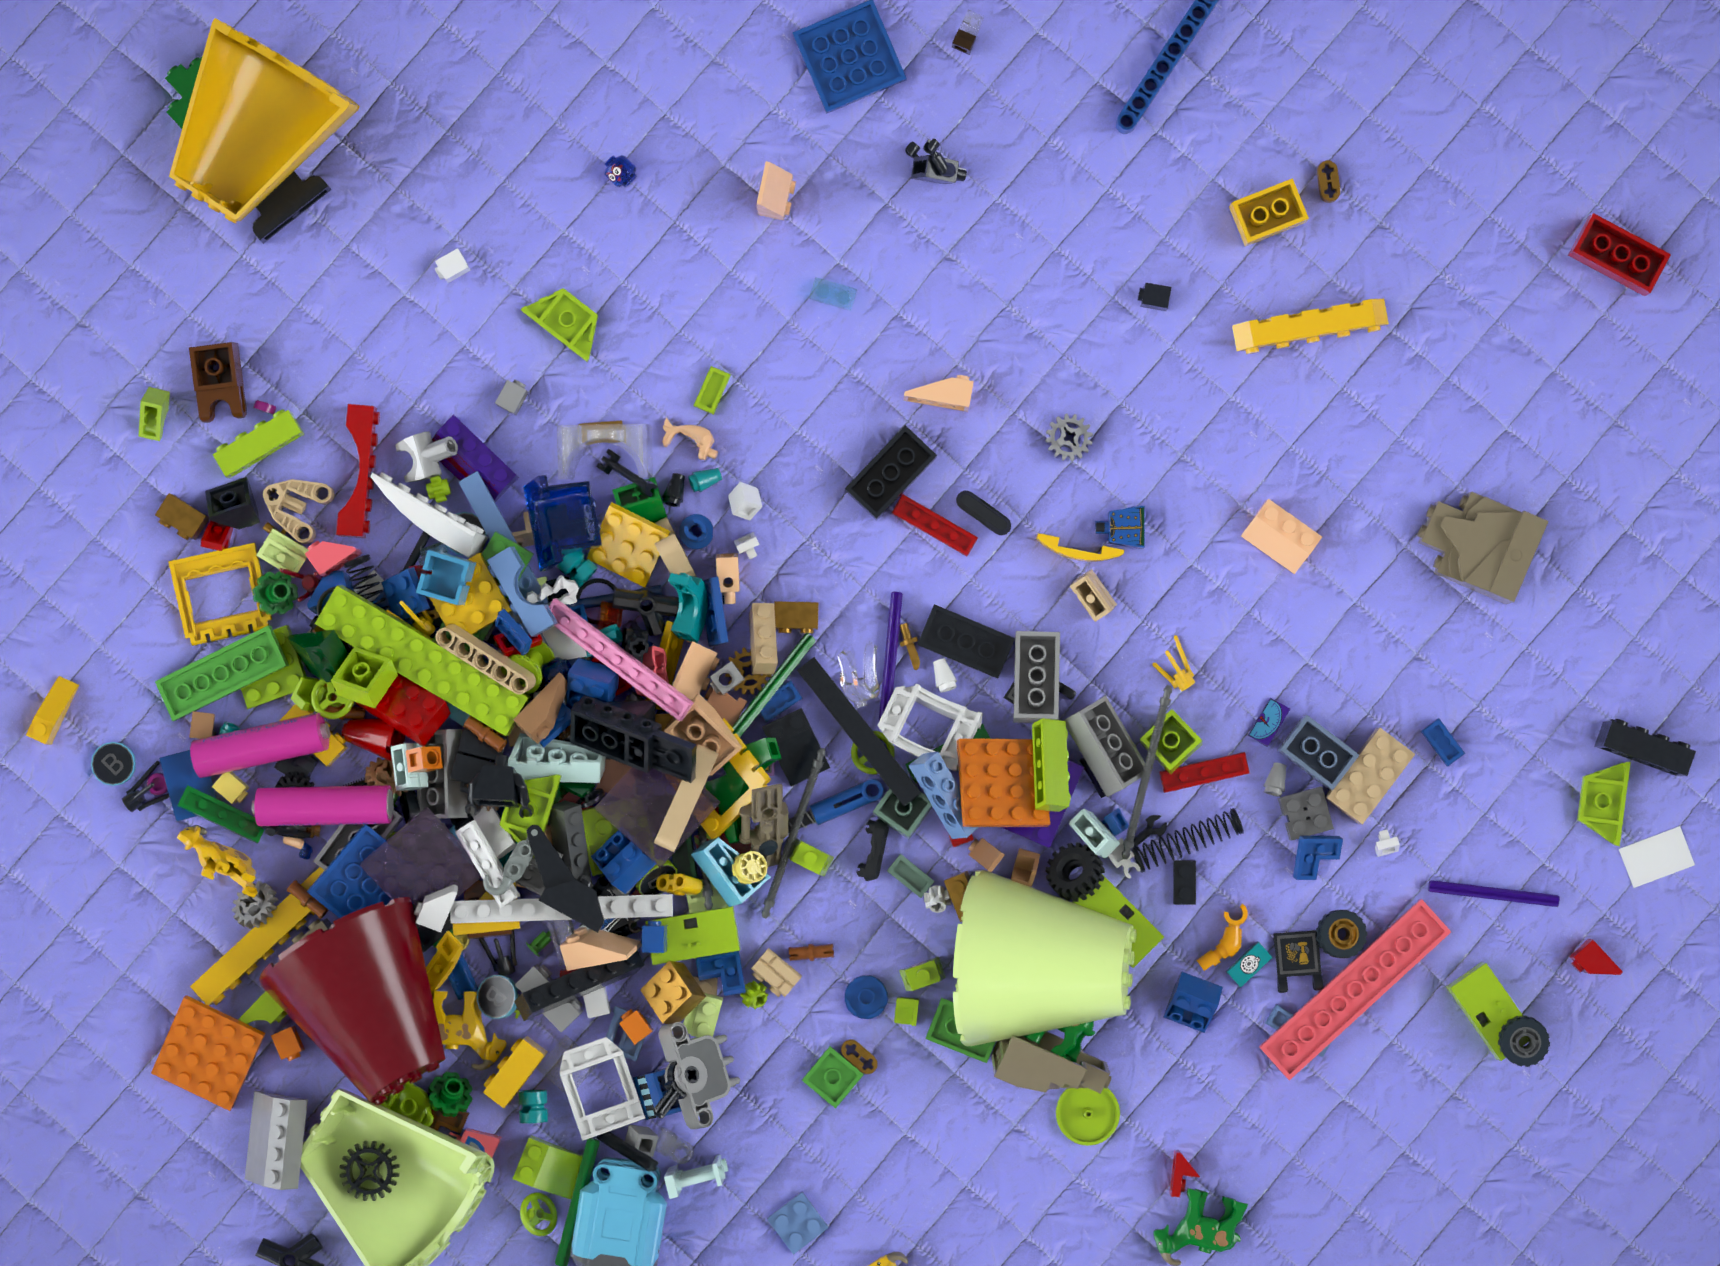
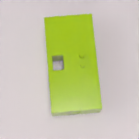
M1104 876V881H1099L1101 885L1099 890L1096 888L1093 890L1095 893L1093 896L1088 894L1086 895V900L1079 898V902L1072 901V903L1133 925V929H1136L1135 943L1132 942L1131 951H1134V964L1130 966L1134 968L1164 936Z
M734 906L645 921L646 925H648V921H661V925H667V952L651 953L652 965L741 950Z
M1480 962L1447 985L1446 988L1494 1057L1502 1061L1506 1057L1501 1052L1500 1045L1498 1044V1035L1502 1030L1501 1027L1509 1019H1513L1516 1016L1522 1017V1013L1488 964ZM1521 1037L1519 1045L1524 1046L1527 1044L1529 1037Z

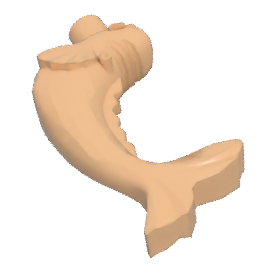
M666 418L663 429L666 432L662 441L664 447L671 443L676 434L682 433L695 440L699 447L698 458L705 461L707 456L716 459L718 451L711 449L714 438L708 429L697 425L674 426Z

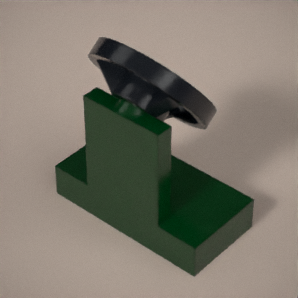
M560 782L553 804L560 802L570 792L580 797L576 803L580 804L583 809L601 800L605 796V792L602 788L593 789L595 783Z

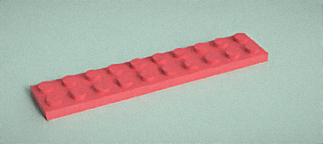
M1422 899L1418 900L1324 986L1322 990L1265 1040L1259 1048L1288 1080H1291L1446 938L1451 931Z

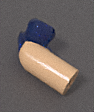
M284 836V844L300 849V858L310 859L313 848L307 842L300 838Z

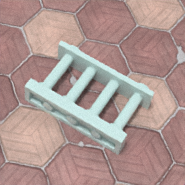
M718 1154L715 1156L712 1164L687 1171L679 1170L678 1165L669 1167L664 1176L669 1199L678 1197L683 1187L716 1179L717 1186H722L724 1179H726L725 1172L728 1171L726 1159H721V1155Z

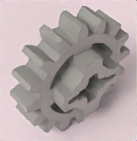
M1065 414L1064 420L1058 416L1056 417L1057 424L1053 422L1049 424L1052 430L1046 431L1050 438H1047L1045 442L1051 443L1048 450L1056 451L1054 454L1055 458L1060 454L1062 455V461L1069 457L1072 462L1076 455L1079 459L1082 458V451L1088 453L1089 450L1086 445H1092L1093 442L1088 440V438L1092 437L1093 433L1087 432L1090 424L1084 426V418L1078 421L1076 420V414L1073 415L1072 419H1069L1068 414ZM1067 423L1075 424L1078 428H1070ZM1059 428L1061 435L1055 441V432ZM1065 432L1069 435H1074V438L1072 439L1073 443H1071L1069 440H1064V438L1066 437ZM1083 435L1084 441L1082 446L1079 447L1078 438ZM1063 446L1068 447L1072 452H1066L1060 448Z
M258 881L256 884L253 883L258 892L254 898L237 892L239 898L238 900H233V903L236 905V907L232 908V912L235 913L233 918L243 927L246 926L249 929H252L253 926L260 928L261 922L267 924L266 918H272L273 914L271 911L277 909L274 905L278 901V898L275 897L276 891L261 881Z

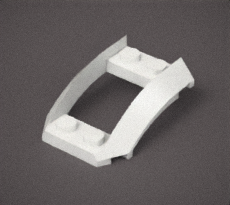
M919 684L906 688L905 686L896 687L878 723L879 729L890 743L919 757L923 753L936 751L925 748L899 735L915 701L943 716L955 720L939 754L948 769L958 771L957 740L974 738L977 729H981L982 712L978 711L977 713L968 710L964 706L925 690Z
M605 1037L564 1052L559 1074L582 1141L645 1119L623 1051L612 1041ZM614 1059L627 1101L586 1116L571 1073Z

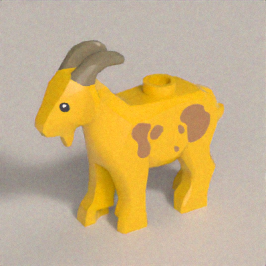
M199 825L186 827L178 834L177 838L185 845L186 851L192 847L196 849L200 864L203 867L202 876L213 880L216 871L224 876H230L231 879L243 887V894L253 898L257 895V889L252 883L256 879V870L252 868V860L246 854L220 843L206 840L201 834L206 835L207 830Z
M434 991L432 998L442 1044L445 1045V1049H458L459 1045H469L484 1061L482 1064H472V1068L479 1071L488 1069L500 1057L507 1043L505 1040L499 1039L496 1033H493L491 1042L487 1041L482 1022V1012L477 1003V992L464 991V1010L462 1015H446L442 1004L448 995V991Z

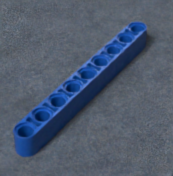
M1195 0L1120 112L1116 121V128L1120 133L1128 134L1134 130L1219 0ZM1200 10L1203 13V18H1195L1192 12ZM1188 28L1191 30L1192 35L1185 37L1181 34L1180 30ZM1176 46L1179 48L1180 53L1173 55L1169 52L1168 48ZM1158 64H1165L1168 71L1161 73L1157 70L1156 66ZM1146 82H1153L1156 89L1149 91L1145 88L1144 84ZM1134 100H1141L1144 107L1137 109L1133 106L1132 102ZM1122 118H1129L1132 125L1124 127L1120 120Z

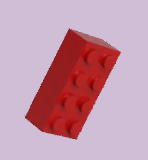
M1593 213L1587 218L1568 256L1633 291L1647 296L1653 290L1671 254Z
M397 673V677L376 708L356 702L357 705L423 747L451 714L444 700Z

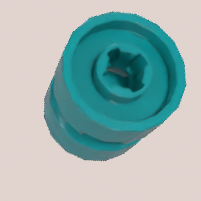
M575 546L559 561L556 567L565 575L569 574L570 580H575L579 588L596 572L598 567L589 559L585 560V555Z
M547 1090L519 1091V1104L522 1105V1109L519 1110V1123L548 1122V1109L544 1107L547 1103Z

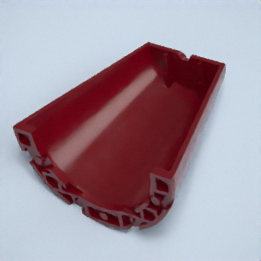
M409 897L392 899L387 905H384L383 902L370 905L333 921L334 924L331 925V928L325 931L320 928L278 955L279 962L276 964L269 963L259 978L263 989L369 1102L375 1105L386 1102L388 1100L387 1096L390 1094L395 1095L403 1091L405 1083L408 1081L410 1084L422 1079L421 1075L423 1073H429L440 1067L439 1063L446 1059L412 901Z

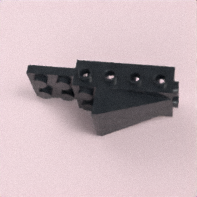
M584 695L578 702L574 703L571 709V744L646 773L653 768L689 783H692L696 778L697 745L663 732L662 724L655 722L656 703L652 700L602 702Z

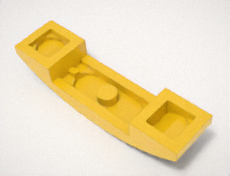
M1040 533L1036 537L1043 546L1052 552L1079 561H1106L1124 554L1122 549L1107 546L1101 547L1100 554L1058 546L1060 537Z
M446 931L436 946L438 951L426 966L432 996L434 991H437L448 978L462 953L463 946L450 931Z

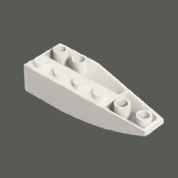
M382 472L380 475L371 474L370 477L395 507L430 536L468 558L482 551L489 538L483 534L484 530L469 522L465 523L466 519L449 511L447 512L448 509L437 503L435 506L429 504V498L419 493L416 496L411 494V488L400 482L397 486L391 482L392 477Z

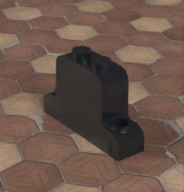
M293 171L256 207L261 216L253 222L254 234L264 244L332 189L319 176L313 175L307 180L302 181L296 172Z

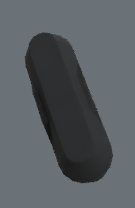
M964 490L957 495V505L998 535H1006L1010 532V520L990 504L970 491Z
M881 819L876 821L869 820L866 824L869 825V828L866 827V832L872 834L871 853L867 857L866 864L860 863L857 867L860 868V871H857L858 877H864L865 881L877 879L880 874L889 826Z

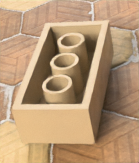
M1380 727L1374 730L1358 751L1359 757L1334 790H1329L1325 795L1327 801L1356 823L1362 825L1415 755V753Z

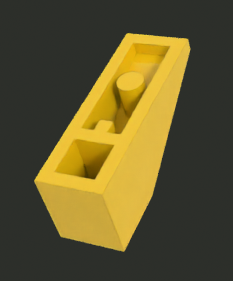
M58 676L35 714L26 736L43 744L52 745L79 685Z

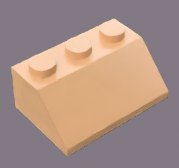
M1270 499L1264 502L1241 535L1242 538L1293 574L1297 572L1322 538L1321 535Z
M692 641L672 686L690 700L698 693L700 694L702 690L706 691L711 681L707 677L711 670H716L720 661L717 658L718 653Z

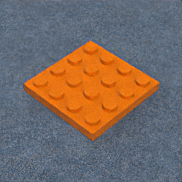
M1032 739L957 740L963 827H1048L1050 825L1049 811L1035 810Z
M185 995L151 1074L231 1111L262 1043L265 1032Z

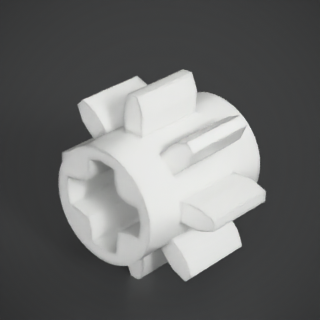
M932 886L929 888V893H924L926 909L930 908L932 912H943L946 910V905H951L948 890H945L942 886Z

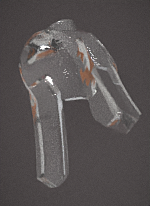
M870 641L864 647V678H858L856 659L851 651L844 649L838 655L842 669L840 684L845 696L854 703L855 708L867 706V701L876 698L880 692L876 673L877 646Z

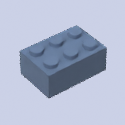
M1308 715L1302 716L1277 749V751L1329 790H1334L1359 757L1358 753Z

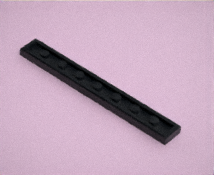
M815 657L797 670L902 805L904 807L921 795L922 793Z

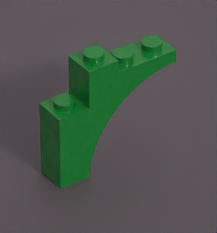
M202 57L195 58L189 64L190 67L187 70L182 64L173 66L167 72L168 76L165 77L182 97L180 100H174L166 112L181 129L183 128Z
M763 738L746 744L747 748L742 752L750 750L759 762V766L755 770L760 767L765 770L777 760L782 759L776 738ZM730 761L722 766L726 771L725 776L705 783L706 796L712 804H719V815L721 816L749 789ZM741 816L724 831L729 844L740 843Z

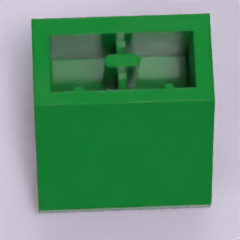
M655 477L646 479L658 486ZM634 483L612 490L617 505L653 523L667 517L659 488L656 490L652 488L650 490L653 493L651 497L642 492L641 488Z

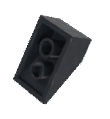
M800 708L762 727L767 738H776L782 758L778 761L791 787L809 778L813 766L812 762L817 758V751L821 748L803 709ZM825 756L822 760L824 762L823 767L819 769V773L830 768Z

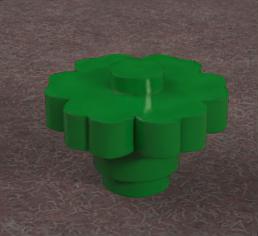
M280 571L275 574L267 572L257 579L258 586H255L252 591L254 594L253 600L256 603H260V611L268 615H273L276 612L282 615L293 608L292 601L298 598V587L296 584L291 583L292 578L290 575Z
M445 1072L442 1077H435L428 1088L430 1093L428 1102L434 1111L441 1110L443 1116L456 1117L459 1111L465 1112L471 1104L472 1097L470 1094L473 1088L467 1078L460 1079L459 1074L456 1072Z

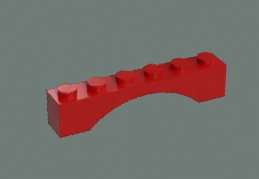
M348 404L346 427L352 434L357 446L359 475L352 496L347 504L338 512L336 535L341 537L366 538V533L369 534L370 521L367 520L368 512L372 510V499H369L370 490L374 488V481L370 476L372 468L376 466V455H373L374 446L377 447L378 434L375 433V426L379 425L380 412H377L375 406Z

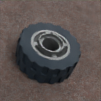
M1524 1015L1522 1017L1516 1016L1513 1019H1509L1501 1027L1502 1030L1498 1035V1044L1500 1045L1501 1052L1513 1064L1521 1067H1530V1065H1536L1540 1060L1542 1061L1548 1053V1047L1550 1046L1549 1034L1546 1028L1535 1018ZM1523 1036H1528V1044L1525 1046H1520V1038Z

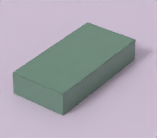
M902 854L896 858L887 870V872L920 898L923 897L924 893L935 882Z

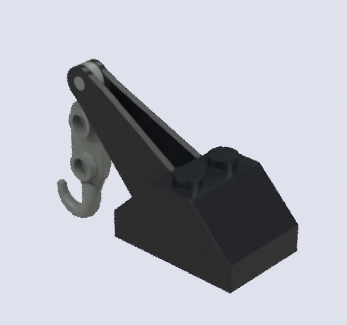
M531 825L527 829V839L517 843L505 864L501 885L498 888H492L488 882L489 875H485L483 880L485 890L494 896L504 894L514 882L522 877L534 856L545 886L539 901L598 933L605 920L597 892L592 889L594 884L583 878L580 882L577 881L541 827Z

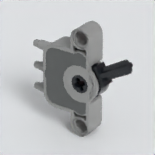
M675 1022L663 1025L659 1029V1039L666 1061L669 1062L664 1075L666 1083L664 1087L667 1091L653 1109L654 1115L664 1118L675 1101L678 1100L685 1123L690 1129L709 1127L714 1119L710 1102L725 1097L731 1087L740 1083L739 1077L729 1078L726 1070V1065L732 1063L734 1058L732 1056L722 1057L719 1047L720 1044L727 1041V1036L718 1035L712 1037L706 1035L690 1039L687 1028L683 1023Z

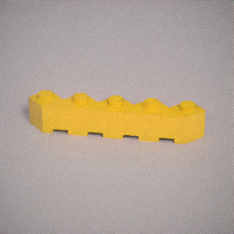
M1384 299L1363 300L1360 303H1346L1320 310L1318 308L1301 311V313L1273 316L1259 321L1258 319L1232 325L1236 350L1246 351V354H1253L1259 352L1261 347L1276 345L1277 349L1289 347L1290 342L1307 340V343H1315L1320 341V337L1326 335H1337V338L1351 336L1350 332L1355 330L1367 329L1368 333L1381 330V326L1388 325L1389 322Z

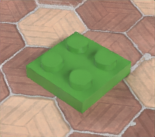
M829 1046L802 1081L836 1109L864 1073Z

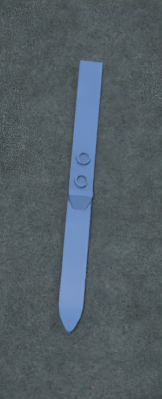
M477 471L459 481L489 539L491 540L497 531L517 543L479 472ZM528 564L518 581L519 590L525 599L528 592L533 591L537 595L541 593V586ZM546 597L544 600L538 601L534 604H548L549 601ZM578 658L556 661L564 677L568 678V671Z

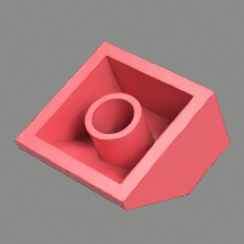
M319 541L314 542L308 547L309 551L305 553L315 570L322 577L328 576L332 571L339 570L344 566V563L362 554L361 550L353 546L326 541L321 543Z

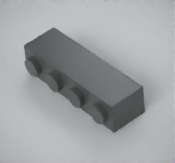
M566 800L553 804L549 816L553 847L558 853L563 855L562 860L577 881L580 882L583 878L592 883L581 805Z

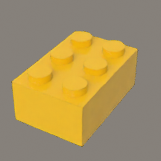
M1293 178L1233 201L1229 206L1245 247L1302 225L1309 219Z
M528 1036L524 1039L519 1038L510 1049L513 1052L511 1056L506 1055L496 1067L499 1069L498 1073L490 1075L483 1084L486 1087L483 1093L502 1108H505L512 1101L548 1053L547 1050Z

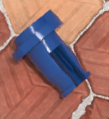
M693 514L682 521L679 527V536L687 547L694 550L703 549L713 540L714 527L707 517ZM698 526L702 531L700 537L694 536L691 532L693 527Z

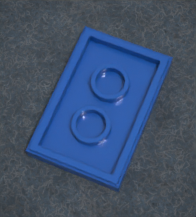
M712 577L703 581L708 599L705 627L709 647L728 642L718 577Z
M190 750L159 758L176 822L196 817L197 815L177 805L187 785L216 798L211 776L205 778L198 777L192 764Z

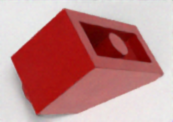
M1587 939L1569 956L1573 960L1572 966L1579 973L1582 971L1588 974L1621 975L1623 973L1593 939Z

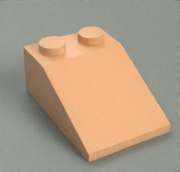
M768 161L765 162L756 204L758 215L784 220L785 215L790 214L792 203L788 202L790 194H794L796 181H793V174Z
M957 375L956 378L951 377L905 391L903 401L968 412L974 381H970L968 376Z
M698 693L691 700L694 704L684 719L678 721L673 717L669 720L664 732L719 753L709 774L712 776L739 752L742 746L717 711Z
M586 927L575 929L572 935L566 937V940L560 945L566 970L569 971L627 960L642 946L641 941L600 930L597 933L591 929L587 930Z

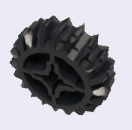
M364 1141L363 1149L359 1143L355 1144L357 1152L353 1149H348L347 1152L351 1158L348 1156H343L342 1158L343 1161L347 1162V1165H340V1169L346 1170L345 1173L340 1174V1178L347 1177V1181H344L342 1185L350 1184L351 1187L347 1192L351 1193L355 1189L357 1191L354 1196L356 1199L359 1198L361 1193H363V1201H367L369 1194L372 1201L377 1199L376 1193H378L380 1198H384L385 1193L383 1189L390 1193L392 1189L389 1184L397 1185V1182L392 1177L400 1176V1173L393 1172V1169L400 1167V1164H392V1161L396 1160L397 1156L395 1155L390 1158L388 1155L392 1152V1149L389 1148L384 1152V1143L379 1148H376L377 1141H372L371 1147H369L368 1141ZM374 1153L379 1157L374 1162H368L359 1155ZM354 1161L361 1171L356 1180L352 1173ZM383 1162L387 1166L385 1181L379 1173V1167ZM377 1163V1165L374 1167V1170L372 1171L374 1176L370 1174L362 1179V1177L366 1174L367 1171L366 1165H368L369 1168L370 1166H373ZM369 1179L380 1187L367 1189L360 1185Z

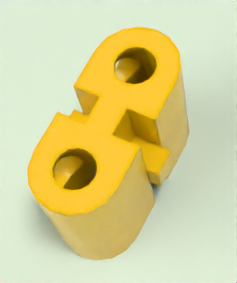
M681 873L674 875L663 874L656 881L658 890L677 896L699 894L703 887L700 879Z

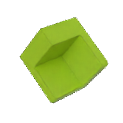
M304 676L300 678L290 699L301 710L316 712L312 706L311 693L315 684L319 681L318 678ZM325 685L321 687L318 693L319 704L325 700L328 693Z
M897 997L894 1022L916 1026L919 999Z

